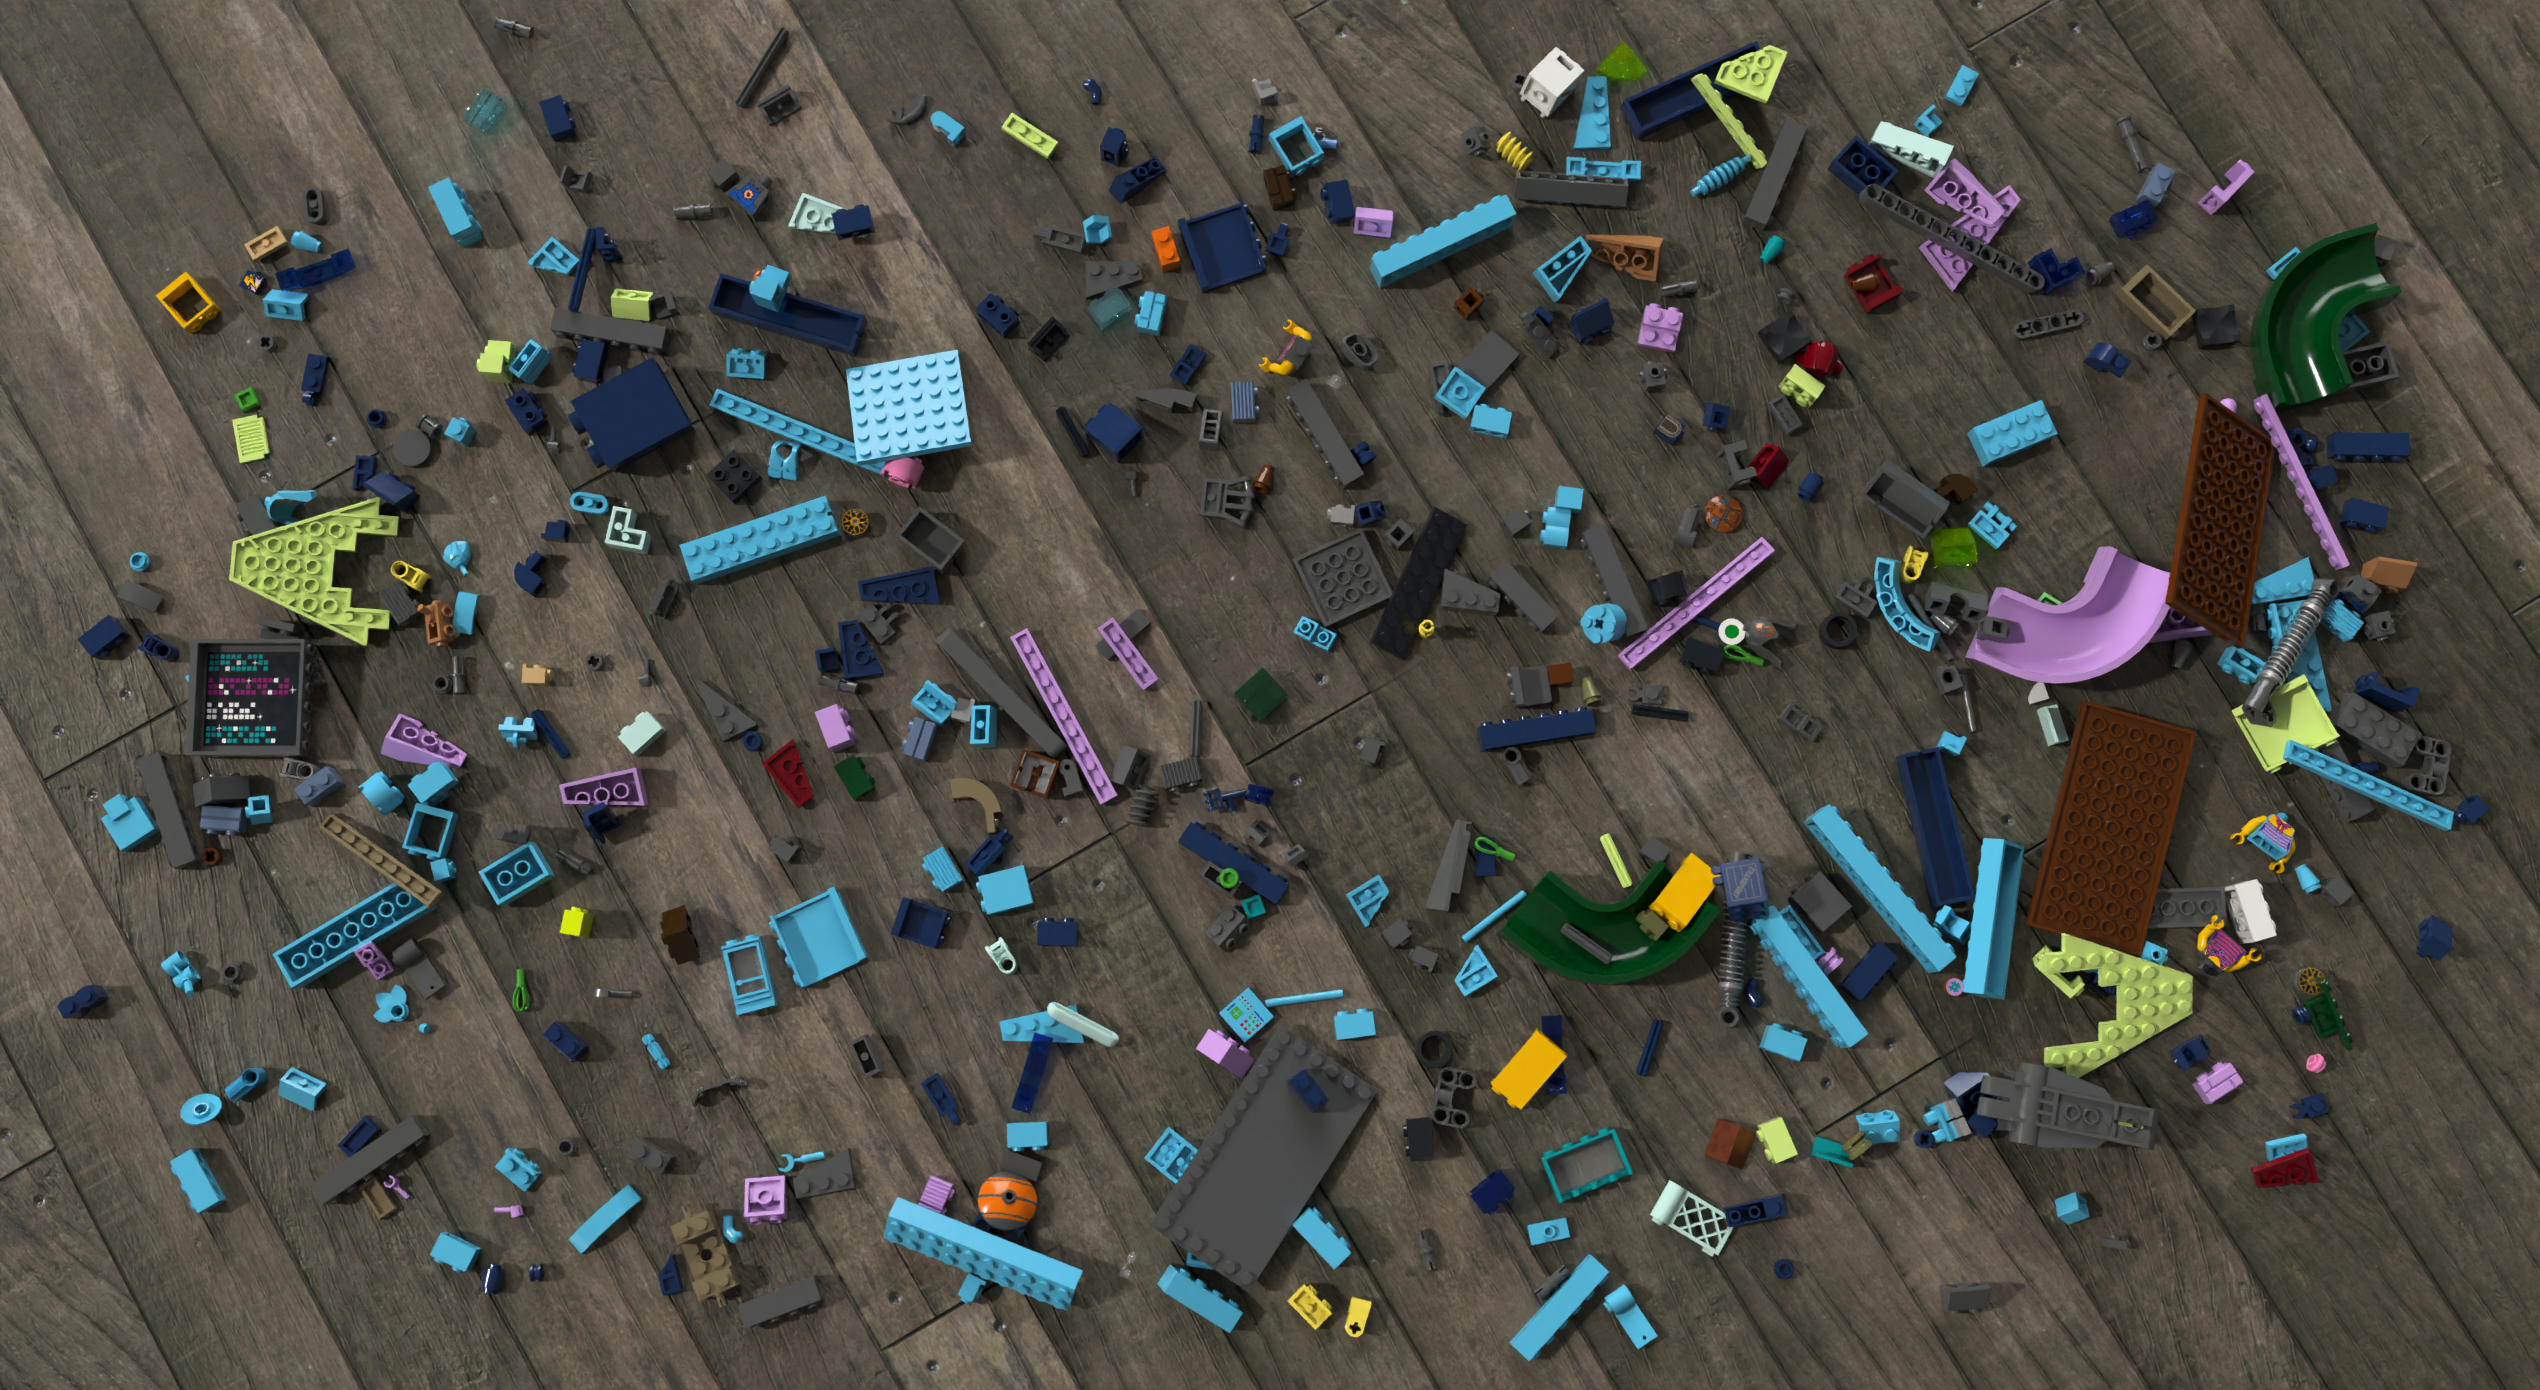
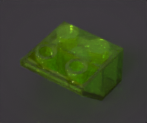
M1969 528L1930 530L1934 567L1969 566L1978 561L1976 541Z

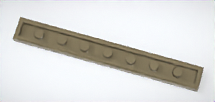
M332 812L319 826V829L430 909H433L444 895L435 886Z

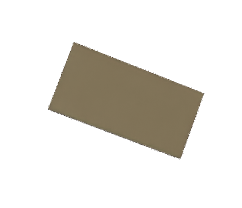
M374 1176L358 1187L379 1220H382L398 1209L378 1176Z

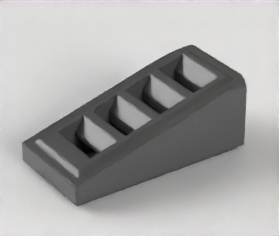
M1204 409L1199 438L1200 449L1218 450L1223 411ZM1207 417L1217 418V420H1209ZM1205 432L1215 433V435L1205 434Z

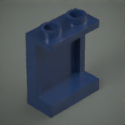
M2377 671L2359 677L2354 684L2356 688L2355 694L2395 712L2414 707L2420 691L2419 688L2414 686L2395 691L2378 684L2377 680L2380 672Z
M903 897L891 935L938 949V946H942L945 935H943L945 927L948 928L951 920L950 912Z

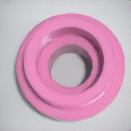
M2321 1054L2311 1055L2307 1059L2306 1068L2311 1072L2319 1073L2326 1066V1061Z

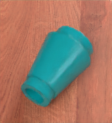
M1773 235L1772 238H1769L1760 256V260L1769 264L1784 250L1786 243L1778 236Z

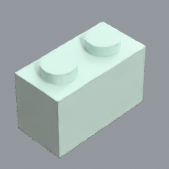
M646 711L645 713H640L631 726L627 725L620 731L621 734L618 738L632 754L638 756L659 738L666 729L651 713Z

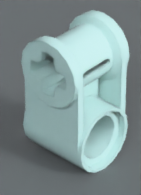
M999 937V940L991 946L985 947L989 956L1004 974L1012 975L1017 971V961L1002 937ZM1011 960L1013 967L1010 970H1004V963Z

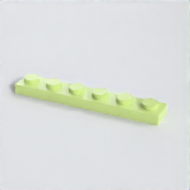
M1702 73L1694 76L1691 81L1745 155H1749L1756 169L1764 167L1767 164L1765 154L1756 148L1754 139L1745 133L1743 124L1734 118L1732 109L1724 104L1721 100V94L1710 85L1711 80Z

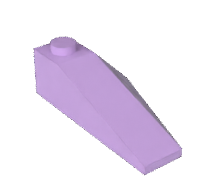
M1956 159L1949 161L1924 190L1938 203L1955 208L1954 210L1962 211L1990 225H1993L2005 212V209Z

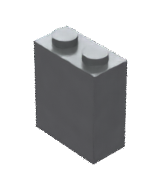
M1821 871L1811 872L1804 878L1806 882L1802 886L1798 884L1790 891L1792 895L1788 899L1814 928L1821 933L1828 929L1852 906Z

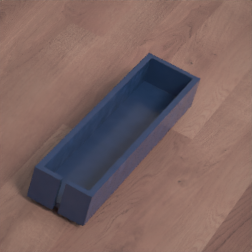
M1757 41L1624 99L1620 109L1636 140L1710 108V105L1691 81L1698 74L1702 73L1711 80L1710 85L1721 94L1723 102L1739 95L1740 93L1714 82L1723 63L1734 61L1743 55L1761 50Z
M720 273L708 307L713 315L856 357L861 343L859 337H863L867 325L864 315L790 293L785 294L780 309L776 312L756 304L749 291L751 282Z
M1939 747L1901 754L1895 757L1931 908L1975 899Z

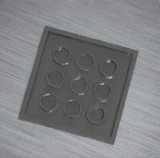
M1362 528L1292 559L1324 628L1390 599L1392 595L1390 586Z

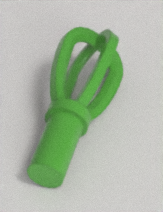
M1730 644L1724 647V657L1727 659L1750 662L1759 666L1763 665L1764 659L1751 655V653H1747L1736 645ZM1732 649L1745 657L1730 655L1727 650Z
M1478 837L1475 841V848L1481 852L1494 854L1509 861H1513L1515 854L1502 849V847H1499L1496 843L1485 837ZM1479 841H1484L1490 844L1496 849V851H1491L1480 847L1478 844Z
M517 969V984L513 994L512 1005L518 1012L526 1011L529 1008V995L525 988V969ZM520 989H522L523 994L522 1008H519Z

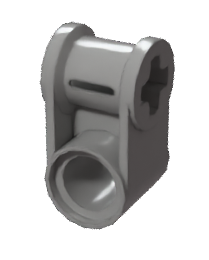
M284 757L285 763L279 776L306 781L321 769L308 762ZM311 768V774L307 776V770Z

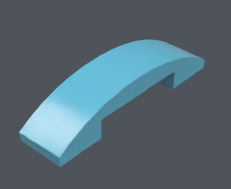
M1567 157L1566 174L1627 178L1628 182L1641 179V161L1622 160V163L1585 161L1586 158Z
M628 1184L593 1214L568 1240L583 1254L616 1221L638 1204L642 1198Z

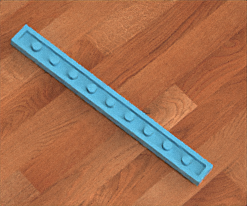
M716 389L709 405L711 408L858 466L855 443ZM885 461L859 467L880 475Z
M2293 740L2286 742L2283 755L2284 760L2444 831L2451 830L2454 812Z

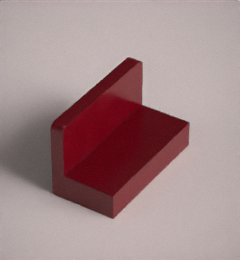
M1766 443L1748 468L1754 467L1757 474L1754 479L1759 480L1765 489H1769L1788 464L1789 459L1780 447Z

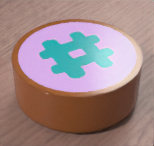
M1957 977L1948 978L1943 984L1944 992L1950 997L1960 996L1963 993V981Z

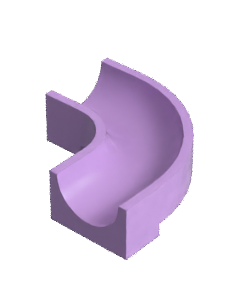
M2109 546L2098 548L2083 581L2085 583L2084 587L2075 597L2065 603L2047 605L2011 589L1996 587L1988 604L1986 615L2008 620L2009 635L1999 643L1986 639H1976V631L1965 658L2017 678L2042 683H2072L2103 675L2131 659L2151 640L2159 629L2170 606L2165 604L2170 573L2133 560L2118 552V549Z

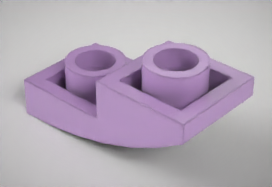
M373 941L354 950L364 967L367 966L376 980L395 969Z

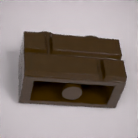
M1285 165L1265 169L1263 171V178L1272 209L1275 211L1293 206L1297 194L1295 188L1290 186V181H1292L1290 170L1286 171Z

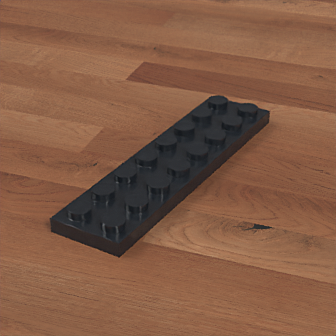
M1436 507L1432 508L1372 635L1370 644L1400 660H1404L1442 580L1444 570L1447 569L1467 524Z

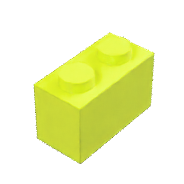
M572 907L571 910H564L560 933L589 938L594 915L588 914L589 910Z

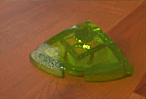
M1622 41L1600 63L1595 72L1601 76H1607V79L1616 81L1617 78H1626L1625 81H1631L1644 75L1647 70L1635 53Z

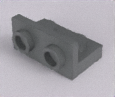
M257 616L255 621L256 624L262 626L260 638L300 639L303 628L295 624Z
M515 824L514 830L501 828L500 831H493L492 838L512 844L525 845L531 836L530 826Z

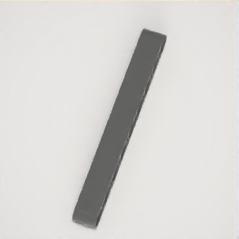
M948 627L935 640L1052 759L1055 760L1068 747L952 629Z

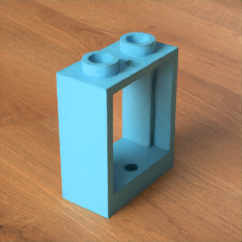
M1302 116L1269 133V141L1286 169L1290 170L1291 177L1294 175L1299 176L1310 166L1315 167L1322 162L1324 152ZM1301 131L1315 155L1292 166L1279 143Z
M416 803L402 848L409 849L408 853L420 856V853L427 854L426 858L435 861L439 858H446L459 814ZM424 814L448 819L438 852L415 846Z

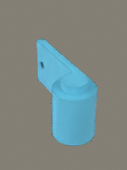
M1625 1285L1604 1297L1606 1301L1603 1303L1609 1313H1614L1637 1349L1657 1337V1334Z

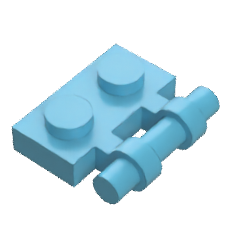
M1987 501L1983 507L1988 513L1986 514L1980 510L1967 526L1996 550L2010 535L2004 529L2007 527L2010 531H2013L2017 525L2012 522L2009 516L2006 517L2002 514L1996 505L1993 506ZM1994 516L1996 519H1998V520L2001 522V524L1998 525V524H1997L1993 519H1991V518Z

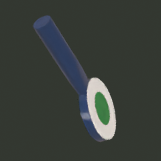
M1698 615L1691 620L1717 630L1720 640L1727 645H1737L1745 636V631L1742 630L1744 625L1737 619H1727L1720 624Z

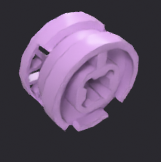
M1833 947L1829 949L1830 952H1825L1818 958V962H1816L1826 976L1844 960L1843 957L1838 958Z

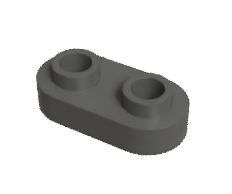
M311 186L306 188L303 192L304 216L311 224H320L326 217L324 194L317 187ZM319 213L318 217L314 218V215Z

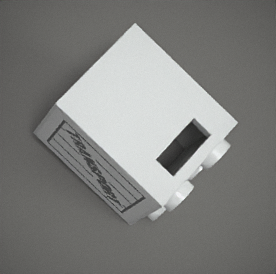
M1555 47L1528 74L1519 93L1522 95L1521 100L1523 102L1528 100L1540 110L1542 118L1548 117L1575 90L1584 70L1578 63L1571 60L1565 52Z

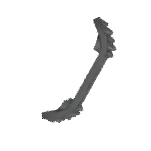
M730 1076L727 1080L704 1088L701 1086L699 1089H696L695 1095H692V1106L696 1107L699 1100L707 1095L706 1091L729 1083L730 1085H740L745 1089L749 1086L744 1079H740L737 1076Z

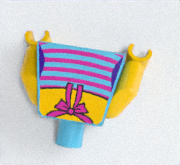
M2279 812L2277 815L2270 814L2267 817L2262 815L2253 818L2241 828L2242 831L2240 833H2234L2230 837V840L2238 835L2240 837V841L2236 843L2238 845L2244 842V836L2247 835V840L2276 861L2278 860V862H2272L2269 865L2270 870H2274L2275 866L2278 865V870L2276 871L2278 874L2284 871V862H2288L2296 849L2293 837L2295 830L2286 823L2288 816L2282 812Z

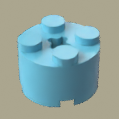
M1605 603L1590 607L1581 618L1580 623L1585 635L1593 643H1605L1617 640L1623 636L1626 630L1625 622H1627V618L1621 607L1616 604Z
M381 771L379 773L376 772L358 788L385 817L403 802L405 796L395 786H390L393 782Z

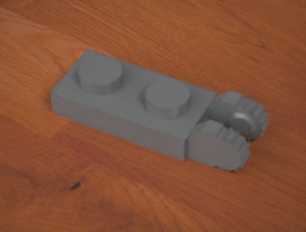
M1447 361L1428 365L1434 397L1450 374ZM1435 399L1438 414L1441 416L1444 413L1442 403Z

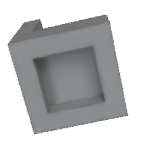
M1256 79L1252 80V87L1260 106L1277 100L1278 92L1276 87L1272 86L1270 79L1259 83Z
M958 698L956 709L952 710V720L971 724L972 706H976L977 701L974 699Z

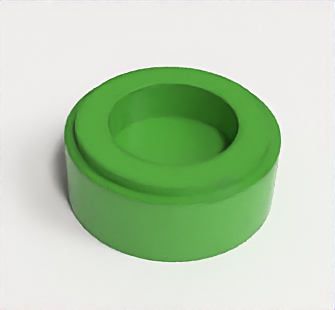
M1227 868L1220 873L1219 881L1223 887L1233 888L1237 885L1239 876L1234 869Z

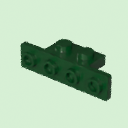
M2319 976L2315 977L2314 979L2321 994L2304 1001L2303 1005L2311 1016V1024L2316 1036L2322 1038L2337 1032L2341 1044L2348 1051L2353 1050L2350 1044L2353 1040L2343 1027L2346 1024L2340 1014L2338 1015L2336 1009L2339 1007L2333 997L2331 998L2329 983L2327 980H2322Z

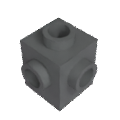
M1473 126L1460 134L1467 155L1481 157L1486 154L1487 150L1492 148L1490 137L1485 127Z
M1649 361L1645 363L1639 372L1640 383H1643L1645 392L1660 390L1665 387L1667 370L1663 368L1662 362Z
M2389 611L2362 618L2364 621V632L2369 640L2377 639V642L2389 639L2388 635L2396 633L2395 623L2391 619Z

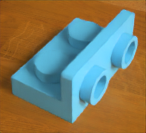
M733 348L732 351L726 354V376L764 379L768 353H762V350L758 349L745 352L742 348Z
M507 1148L506 1154L495 1168L521 1190L527 1192L542 1174L538 1170L540 1167L534 1161L526 1160L523 1157L525 1154L518 1148Z

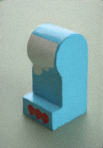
M942 111L932 114L931 122L933 128L947 135L949 144L955 147L966 134L965 128Z

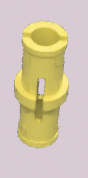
M1424 620L1419 625L1420 637L1428 638L1434 632V624L1431 620Z

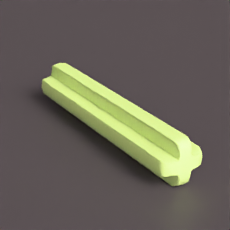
M1610 834L1601 836V843L1622 887L1627 888L1631 886L1633 882Z

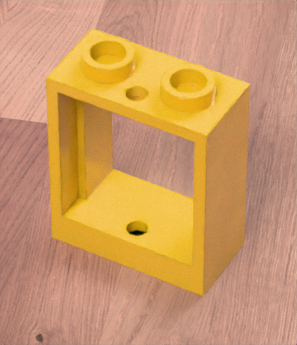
M184 272L156 295L178 323L191 334L199 331L204 323L215 318L217 313L221 311L204 289L187 272ZM194 287L208 303V306L187 322L172 303Z

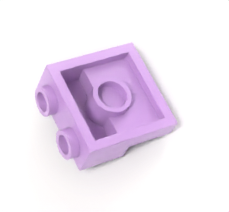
M1652 303L1650 306L1646 305L1637 345L1674 353L1683 313L1674 307H1669L1666 310L1661 309L1659 304Z
M785 1176L745 1179L744 1218L747 1222H750L751 1225H760L762 1221L770 1220V1223L776 1224L781 1223L782 1219H787Z

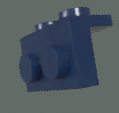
M604 802L595 804L582 812L584 816L582 823L587 831L590 830L595 840L598 839L602 844L606 843L604 833L621 826L619 819Z

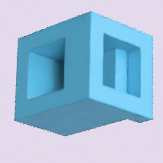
M969 1272L958 1293L961 1296L960 1300L971 1305L975 1298L979 1299L984 1289L981 1285L985 1286L988 1280Z

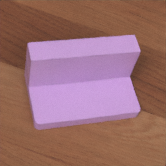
M1356 207L1354 234L1390 238L1393 211Z

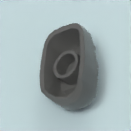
M1362 333L1350 334L1341 341L1340 348L1342 353L1361 370H1368L1378 361L1379 354L1376 348Z

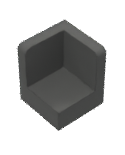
M671 291L649 297L659 320L680 314L675 296Z

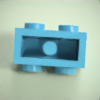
M2230 646L2225 649L2217 665L2222 667L2221 669L2224 672L2239 677L2238 680L2242 683L2252 684L2257 682L2256 678L2259 672L2263 670L2262 667L2265 666V662L2246 652L2243 648L2237 649L2234 646Z

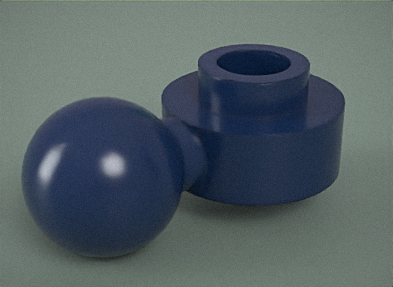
M2292 428L2287 432V436L2294 448L2302 446L2303 450L2308 453L2317 450V440L2307 438L2306 432L2302 429Z

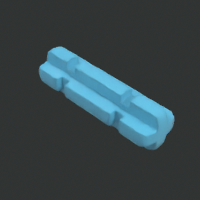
M652 1034L645 1035L642 1041L648 1046L647 1049L655 1061H658L657 1064L660 1069L667 1068L671 1063L668 1058L664 1057L663 1050L654 1041L655 1038Z

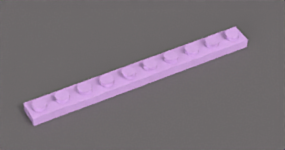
M2265 394L2254 399L2255 410L2261 415L2263 426L2271 435V443L2277 448L2279 459L2288 470V478L2294 483L2296 494L2305 505L2304 511L2310 516L2313 522L2312 527L2321 538V546L2327 551L2330 564L2336 570L2349 566V561L2268 395Z
M1761 537L1618 654V658L1631 671L1771 556L1775 550Z
M1026 628L1011 636L1012 642L1100 805L1118 796L1028 629Z

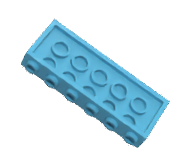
M2305 600L2280 604L2272 603L2264 607L2266 610L2265 619L2269 627L2268 636L2273 645L2272 652L2274 647H2277V643L2280 642L2279 640L2282 638L2283 633H2285V629L2288 628V624H2291V620L2294 619V615H2296L2297 610ZM2314 631L2283 684L2305 674L2324 711L2330 712L2332 708Z

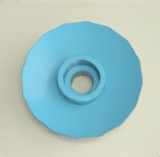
M204 1093L196 1095L183 1104L180 1110L181 1118L189 1125L206 1124L219 1115L222 1109V1102L218 1096Z

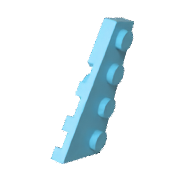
M1607 76L1588 77L1573 151L1605 150L1611 148Z
M1076 1005L1067 1006V1008L1078 1013ZM1047 1011L999 1021L1003 1041L1084 1043L1082 1033L1052 1019Z

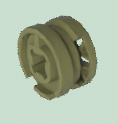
M1860 1131L1845 1142L1841 1149L1843 1152L1848 1153L1850 1160H1853L1865 1152L1872 1145V1142L1865 1138L1863 1131Z

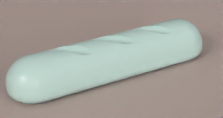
M1057 1002L1049 1003L1047 1012L1052 1019L1107 1047L1115 1046L1118 1043L1119 1037L1115 1032Z

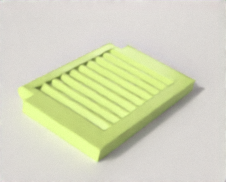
M256 414L232 420L240 463L266 459L265 455L270 454L264 417L258 418Z

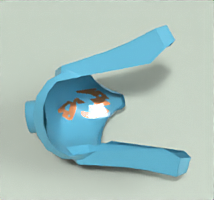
M316 490L278 491L272 497L265 498L267 514L272 520L284 525L301 521L291 517L296 507L302 506L303 501L308 502L315 498L317 493Z

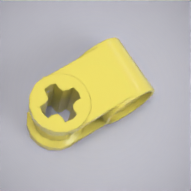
M1911 545L1908 547L1900 570L1901 582L1911 584L1919 578L1927 560L1928 552L1913 549ZM1906 570H1910L1913 573V577H1909Z
M397 561L391 567L392 575L421 593L426 581L432 577L403 561ZM405 567V573L399 575L400 568Z
M1352 1296L1345 1324L1346 1332L1350 1336L1359 1337L1363 1334L1371 1308V1301ZM1357 1322V1326L1360 1329L1352 1333V1329L1349 1326Z

